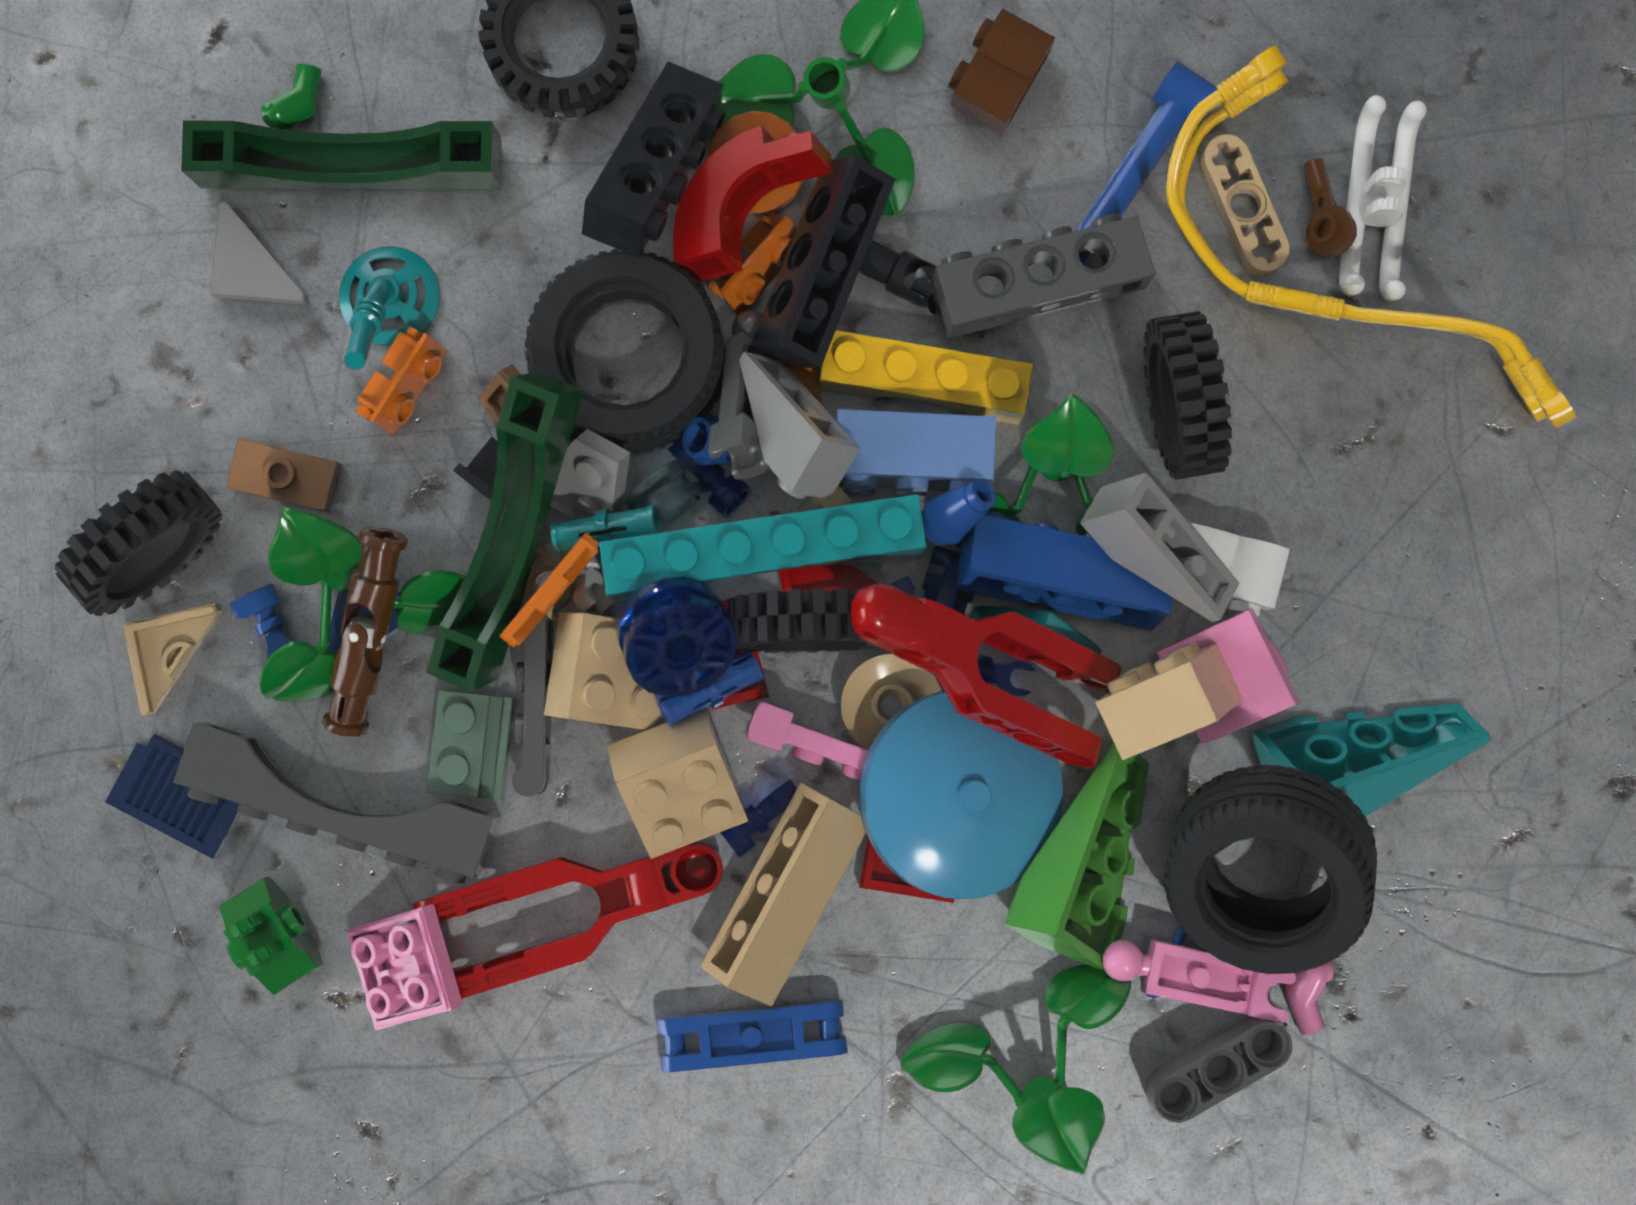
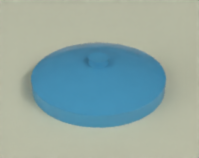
M945 691L931 693L916 699L898 711L883 726L869 749L860 781V809L864 828L869 841L883 863L895 875L913 887L936 896L951 899L985 897L998 893L1021 880L1031 862L1058 825L1063 803L1062 774L1057 759L958 714Z

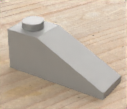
M744 351L739 362L764 462L779 478L778 485L789 495L799 499L811 496L830 500L861 448L782 361Z
M1147 472L1102 486L1080 522L1113 561L1211 622L1221 620L1240 583Z

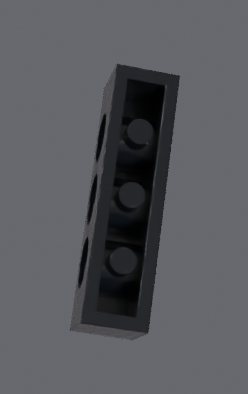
M671 62L666 63L585 199L582 235L640 258L649 240L655 242L659 240L667 222L668 212L666 210L669 204L677 206L680 203L688 182L687 172L689 169L695 171L699 169L706 153V139L708 135L715 137L717 130L724 122L726 108L720 106L724 84Z
M856 154L831 159L832 173L817 177L750 344V347L772 359L782 361L789 368H821L895 182V178Z

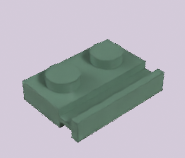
M438 690L426 793L504 800L516 698Z

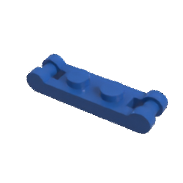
M826 999L772 1007L657 1018L658 1034L664 1035L665 1053L660 1055L662 1072H680L846 1054L848 1052L847 1037L841 1035L839 1017L844 1016L843 1000ZM819 1020L820 1038L805 1040L803 1022ZM699 1032L700 1050L686 1051L684 1034Z

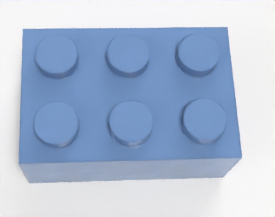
M837 409L838 424L861 448L838 485L839 487H844L846 495L874 496L875 488L895 489V497L918 494L919 499L926 498V491L948 492L971 483L975 479H982L989 485L994 480L996 416Z

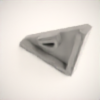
M219 202L210 294L215 298L308 305L307 295L298 287L228 203Z

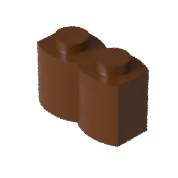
M1003 8L994 21L986 18L972 46L979 50L970 64L964 60L959 63L949 82L948 88L954 91L951 107L1003 135L1048 58L1056 37Z

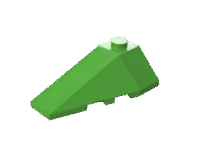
M1112 744L1023 874L1016 895L1011 901L1010 911L1005 925L1030 942L1105 971L1103 954L1110 944L1121 940L1126 925L1128 906L1120 905L1124 875L1133 876L1135 858H1129V839L1131 830L1136 829L1141 823L1149 762L1140 754L1122 761L1115 744Z

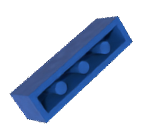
M988 512L960 542L955 590L1153 631L1172 611V597L1113 561L1090 534L1077 535L1059 531L1056 526L1051 524L1036 523L1031 525L1010 520L1008 516L1001 513Z

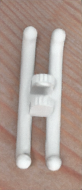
M1374 95L1365 102L1356 128L1346 209L1350 212L1356 223L1357 235L1352 246L1341 253L1339 285L1342 292L1349 296L1362 292L1365 287V280L1359 274L1365 225L1384 227L1379 271V290L1385 300L1396 301L1401 299L1406 291L1405 284L1400 280V269L1415 143L1421 121L1426 116L1427 107L1424 102L1417 100L1411 102L1405 108L1396 133L1392 166L1381 167L1371 176L1376 131L1381 115L1386 109V100L1380 95Z

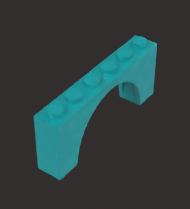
M915 494L599 542L606 595L621 605L668 598L675 592L694 586L767 572L841 564H864L875 567L920 560L926 549L919 496Z

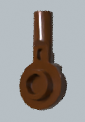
M1322 158L1311 159L1304 164L1315 213L1310 219L1306 230L1307 242L1310 248L1317 254L1333 256L1345 252L1352 246L1357 235V226L1350 212L1341 206H1337L1336 201L1333 199L1324 160Z

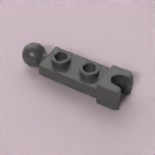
M755 309L745 310L735 317L731 326L732 336L726 339L725 359L722 369L721 402L718 408L719 422L710 427L709 455L715 460L728 451L732 460V475L736 480L755 477L770 469L764 462L739 362L744 351L770 358L750 347L763 314Z

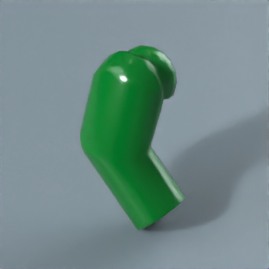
M297 64L293 89L272 100L266 101L262 105L261 118L263 122L271 128L289 129L311 118L316 110L321 69L309 64Z

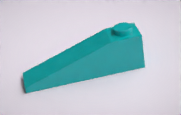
M1459 703L1398 708L1394 716L1365 718L1363 711L1346 712L1345 720L1317 722L1315 715L1298 716L1253 731L1252 736L1261 765L1296 768L1319 776L1349 796L1365 816L1489 743L1490 734Z

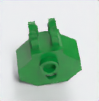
M270 877L262 878L219 906L226 928L223 932L229 940V943L226 944V949L231 960L239 969H246L250 976L254 975L272 995L280 993L293 982L323 965L316 942L308 930L302 914Z

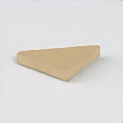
M211 603L122 624L141 716L156 714L222 612L220 604Z

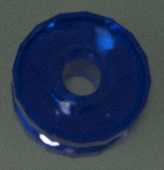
M684 576L662 578L645 585L626 601L617 618L616 638L623 652L627 668L633 681L649 693L664 697L690 696L714 684L726 673L735 657L737 636L719 594L702 581Z

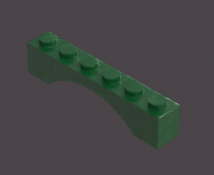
M183 120L181 171L201 189H501L502 140L492 121H438L425 126L398 131L344 134L285 130L239 121Z
M539 372L510 377L496 426L498 444L497 469L486 523L466 577L452 605L439 625L426 673L470 692L499 679L509 646L499 636L519 612L582 400L583 389Z

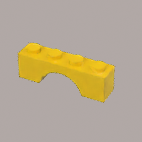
M836 330L823 361L820 391L866 399L897 397L927 401L957 409L967 415L996 416V421L1019 425L1025 415L1033 364Z

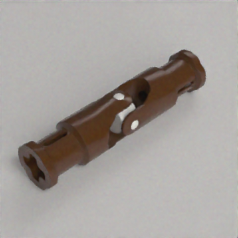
M363 527L359 534V539L363 542L361 559L358 569L353 570L351 574L341 628V647L338 649L334 659L330 678V686L334 689L330 710L322 718V725L325 729L340 736L360 737L366 735L369 730L370 724L366 719L370 696L377 692L382 666V647L388 635L396 601L399 579L395 574L400 550H404L408 543V539L404 534L388 528ZM361 605L368 608L373 616L358 617Z

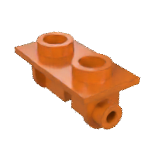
M772 211L768 217L762 215L759 221L741 240V246L750 252L746 259L742 257L743 271L713 278L706 286L720 300L724 298L736 315H739L750 305L756 303L763 295L768 284L780 272L797 230L791 219L787 215L782 218L775 211Z
M411 326L408 327L404 334L399 332L381 361L385 366L394 370L395 373L391 379H388L375 371L360 396L356 399L360 405L355 412L394 436L398 428L405 424L412 416L415 409V401L426 384L431 382L439 373L442 359L447 350L429 335L422 334Z

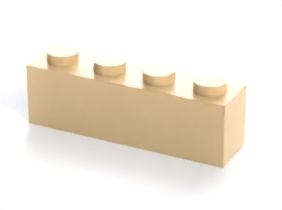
M800 782L700 967L727 988L772 1007L866 834L862 816Z

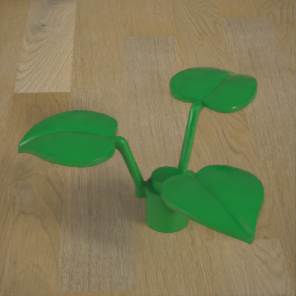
M860 0L856 3L843 20L840 39L843 47L849 53L861 57L848 61L844 58H839L836 61L829 57L813 60L807 66L804 72V81L798 84L799 90L796 93H793L796 86L794 73L788 64L779 57L770 54H760L739 62L717 81L724 84L720 106L726 108L724 122L726 123L732 117L740 114L758 111L773 113L793 126L795 114L792 103L801 102L807 94H810L813 101L824 109L836 108L856 145L843 148L835 158L856 154L895 178L882 215L891 218L898 216L907 205L914 186L915 166L911 150L906 141L889 128H878L864 140L844 104L850 94V82L845 72L864 68L869 60L874 67L883 72L898 71L910 65L919 55L925 38L924 22L918 0Z
M1070 394L1055 411L1037 422L1027 432L1022 441V455L1028 463V471L1018 496L1008 506L1006 498L1001 493L994 491L996 503L988 512L1001 513L1008 516L1010 520L1021 522L1015 515L1022 511L1038 472L1051 481H1063L1073 475L1084 507L1086 509L1090 507L1093 499L1090 496L1084 477L1095 476L1109 466L1113 458V443L1108 430L1098 415L1076 394ZM1085 513L1076 520V530L1079 535L1089 534L1080 524ZM960 542L954 544V546L960 548Z
M283 507L278 528L269 548L268 561L270 570L279 580L293 585L305 586L321 582L320 638L315 647L303 641H292L275 650L262 667L259 685L262 695L267 699L273 698L276 701H306L326 696L334 690L330 686V678L337 653L326 651L330 641L332 588L336 590L349 589L351 574L353 570L359 567L362 549L357 536L345 527L318 515ZM430 570L421 572L409 579L401 588V597L396 596L394 608L399 609L396 615L398 627L403 631L416 635L437 634L439 625L452 605L466 576L447 570Z
M1088 965L1068 968L1057 974L1049 982L1044 994L1046 1007L1051 1013L1062 1015L1057 1022L1054 1080L1049 1077H1036L1026 1084L1024 1091H1020L996 1058L986 1054L991 1046V1037L988 1031L980 1026L963 1022L945 1024L921 1036L903 1056L900 1065L901 1069L926 1089L937 1092H954L974 1083L982 1073V1065L989 1067L1012 1095L1015 1105L1018 1107L1012 1118V1128L1018 1141L1029 1151L1049 1163L1069 1171L1084 1174L1091 1151L1102 1132L1105 1112L1102 1102L1094 1093L1081 1088L1067 1087L1065 1080L1067 1029L1072 1021L1081 1028L1094 1029L1112 1020L1126 1003L1132 982L1131 980H1114L1105 971Z

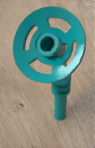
M395 246L379 247L359 256L346 270L339 289L340 309L345 321L352 330L344 356L345 364L351 369H361L366 364L372 343L381 346H391L398 333L402 332L404 334L409 326L423 334L433 323L440 305L439 283L432 268L416 253ZM387 258L406 262L400 271L391 268L374 271L370 264ZM357 277L360 281L357 287V302L353 309L351 292ZM422 277L425 286V301L421 312L415 309L418 301V287L414 279ZM368 283H369V284H370V285H369V290H368L369 292L367 293V295H366V297H365L366 287H367V285H368ZM407 283L409 297L407 303H404L405 292L401 286ZM400 316L406 325L394 331H381L384 319H393Z

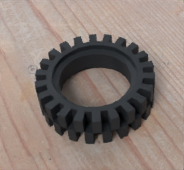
M485 0L488 10L481 9L479 21L483 30L478 31L479 42L484 50L482 53L499 87H503L506 95L513 102L518 99L524 109L534 113L535 108L541 109L543 116L555 118V111H563L565 119L575 118L576 109L585 108L587 114L597 111L595 106L597 101L603 99L607 105L615 99L613 90L617 86L623 90L629 82L627 72L628 70H635L637 64L635 52L639 51L640 46L638 26L631 0H586L604 18L606 25L604 45L596 60L585 70L575 75L561 78L547 77L532 71L520 60L515 50L517 24L524 12L538 0Z
M1201 311L1150 319V322L1146 324L1147 331L1144 332L1146 346H1143V356L1147 365H1144V376L1148 380L1146 394L1151 401V407L1149 408L1150 418L1154 419L1155 422L1153 431L1155 439H1159L1158 450L1160 456L1164 457V466L1166 470H1169V475L1175 480L1224 472L1226 470L1225 467L1229 465L1228 456H1231L1232 449L1228 440L1232 439V428L1227 421V418H1231V407L1226 403L1225 395L1229 394L1227 382L1223 383L1222 374L1225 369L1223 360H1218L1219 346L1217 339H1213V329L1210 324H1207V317L1201 314Z
M173 471L168 476L165 472L158 474L152 483L149 479L139 482L136 492L131 493L127 489L118 495L119 502L112 507L107 502L98 509L102 514L97 519L88 518L80 526L84 532L72 534L66 543L70 547L60 551L58 558L61 561L55 563V570L57 571L55 574L89 614L93 613L95 616H102L106 612L110 615L116 613L120 607L125 610L133 606L137 597L142 601L152 595L154 587L158 585L162 589L169 584L168 578L172 574L177 573L180 575L188 568L185 563L188 560H196L203 553L199 548L208 546L212 542L214 537L211 534L219 531L221 526L219 521L222 520L223 515L218 506L189 473L184 472L182 474L180 471Z
M825 588L812 589V591L789 589V592L773 590L766 591V593L754 592L748 593V595H737L727 600L728 647L730 649H736L737 651L749 649L751 652L765 651V653H818V651L840 652V650L875 649L879 646L861 639L853 628L851 606L856 593L860 589L848 591V589L828 591Z

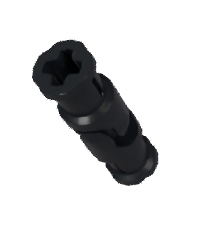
M872 238L859 273L885 285V292L918 307H927L934 316L943 320L932 281L936 266L907 250L899 253L874 241ZM915 272L914 282L909 289L904 280L909 274ZM988 329L977 331L976 336L983 339Z

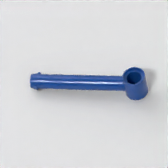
M1176 61L1151 100L1159 105L1158 109L1078 226V230L1091 227L1093 221L1103 216L1121 214L1122 217L1191 111L1199 102L1217 90L1214 84ZM1090 251L1079 253V259L1085 267H1088L1096 256L1094 252Z

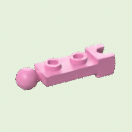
M761 700L758 701L745 739L778 751L782 750L784 743L793 745L795 748L792 756L821 766L824 757L843 764L841 774L861 781L864 762L869 750L792 722L795 715L794 712Z
M1153 939L1150 941L1148 955L1142 954L1140 948L1128 940L1113 942L1106 948L1103 954L1105 972L1112 979L1130 981L1138 975H1142L1141 991L1145 994L1236 1012L1278 1023H1284L1288 1020V1013L1285 1010L1269 1003L1268 991L1277 983L1293 984L1296 981L1295 973L1264 974L1243 970L1217 959L1205 950Z

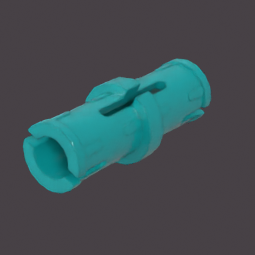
M656 505L614 513L608 508L596 511L595 516L563 522H552L551 539L555 552L560 555L569 552L585 532L626 526L625 528L590 533L589 535L597 542L662 532L661 520Z

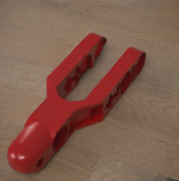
M884 583L862 587L856 593L851 606V622L858 636L893 653L900 659L936 675L958 714L1067 764L1087 768L1096 767L1103 741L1101 737L984 682L978 668V650L982 642L1023 662L1034 661L1056 672L1055 677L1062 681L1073 680L1090 688L1104 690L1107 694L1110 692L1107 683L1120 676L1122 667L1118 663L1014 611L993 617L988 615L971 619L943 604L914 597L894 586Z
M703 843L689 844L652 859L645 857L607 870H600L564 857H559L412 903L413 909H417L434 903L440 922L572 881L590 886L596 891L600 899V914L598 920L590 929L454 971L461 999L586 960L593 954L615 923L697 898L714 890L723 875V861L714 848Z

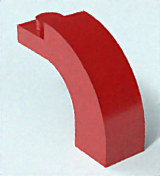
M759 126L726 142L696 171L680 200L673 229L674 262L681 269L684 268L688 271L690 277H694L698 282L743 271L742 229L749 212L755 204L774 189L832 173L831 154L812 131L792 132L783 136L782 139L774 140L763 126Z

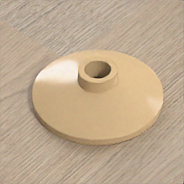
M894 654L875 656L859 665L849 676L841 696L842 719L854 741L862 748L869 750L883 726L893 717L885 714L882 710V701L886 697L894 696L898 698L902 709L916 699L942 691L934 674L904 661Z

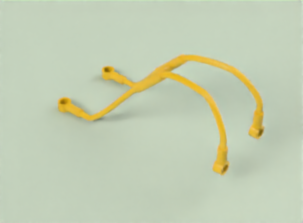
M1274 45L1256 56L1248 65L1230 78L1216 86L1217 90L1195 106L1184 122L1171 154L1167 172L1166 196L1169 209L1183 234L1204 264L1225 286L1238 295L1246 297V301L1249 303L1301 314L1314 315L1336 321L1343 318L1366 323L1434 329L1481 339L1494 346L1505 363L1503 369L1537 423L1547 417L1554 428L1557 429L1576 418L1571 405L1552 381L1539 358H1533L1522 339L1508 329L1460 317L1356 307L1344 304V299L1255 281L1246 283L1233 275L1209 247L1187 210L1185 193L1188 175L1202 141L1213 127L1229 116L1233 119L1289 82L1282 71L1288 62L1278 46ZM1222 103V105H1223L1222 107H1220L1219 109H1217L1216 111H1214L1213 113H1211L1210 115H1208V116L1201 122V120L1204 118V116H1205L1209 111H1211L1212 109H1214L1215 107H1217L1218 105H1220V104Z

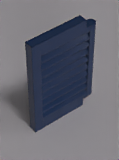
M156 734L151 737L147 746L137 743L105 803L198 852L216 859L240 813L236 812L239 803L219 798L218 804H210L188 797L189 787L173 783L184 749Z

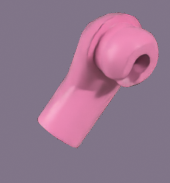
M1331 962L1317 968L1295 973L1296 981L1293 984L1285 985V996L1301 1035L1311 1034L1325 1027L1316 1000L1326 983L1333 978L1334 970Z

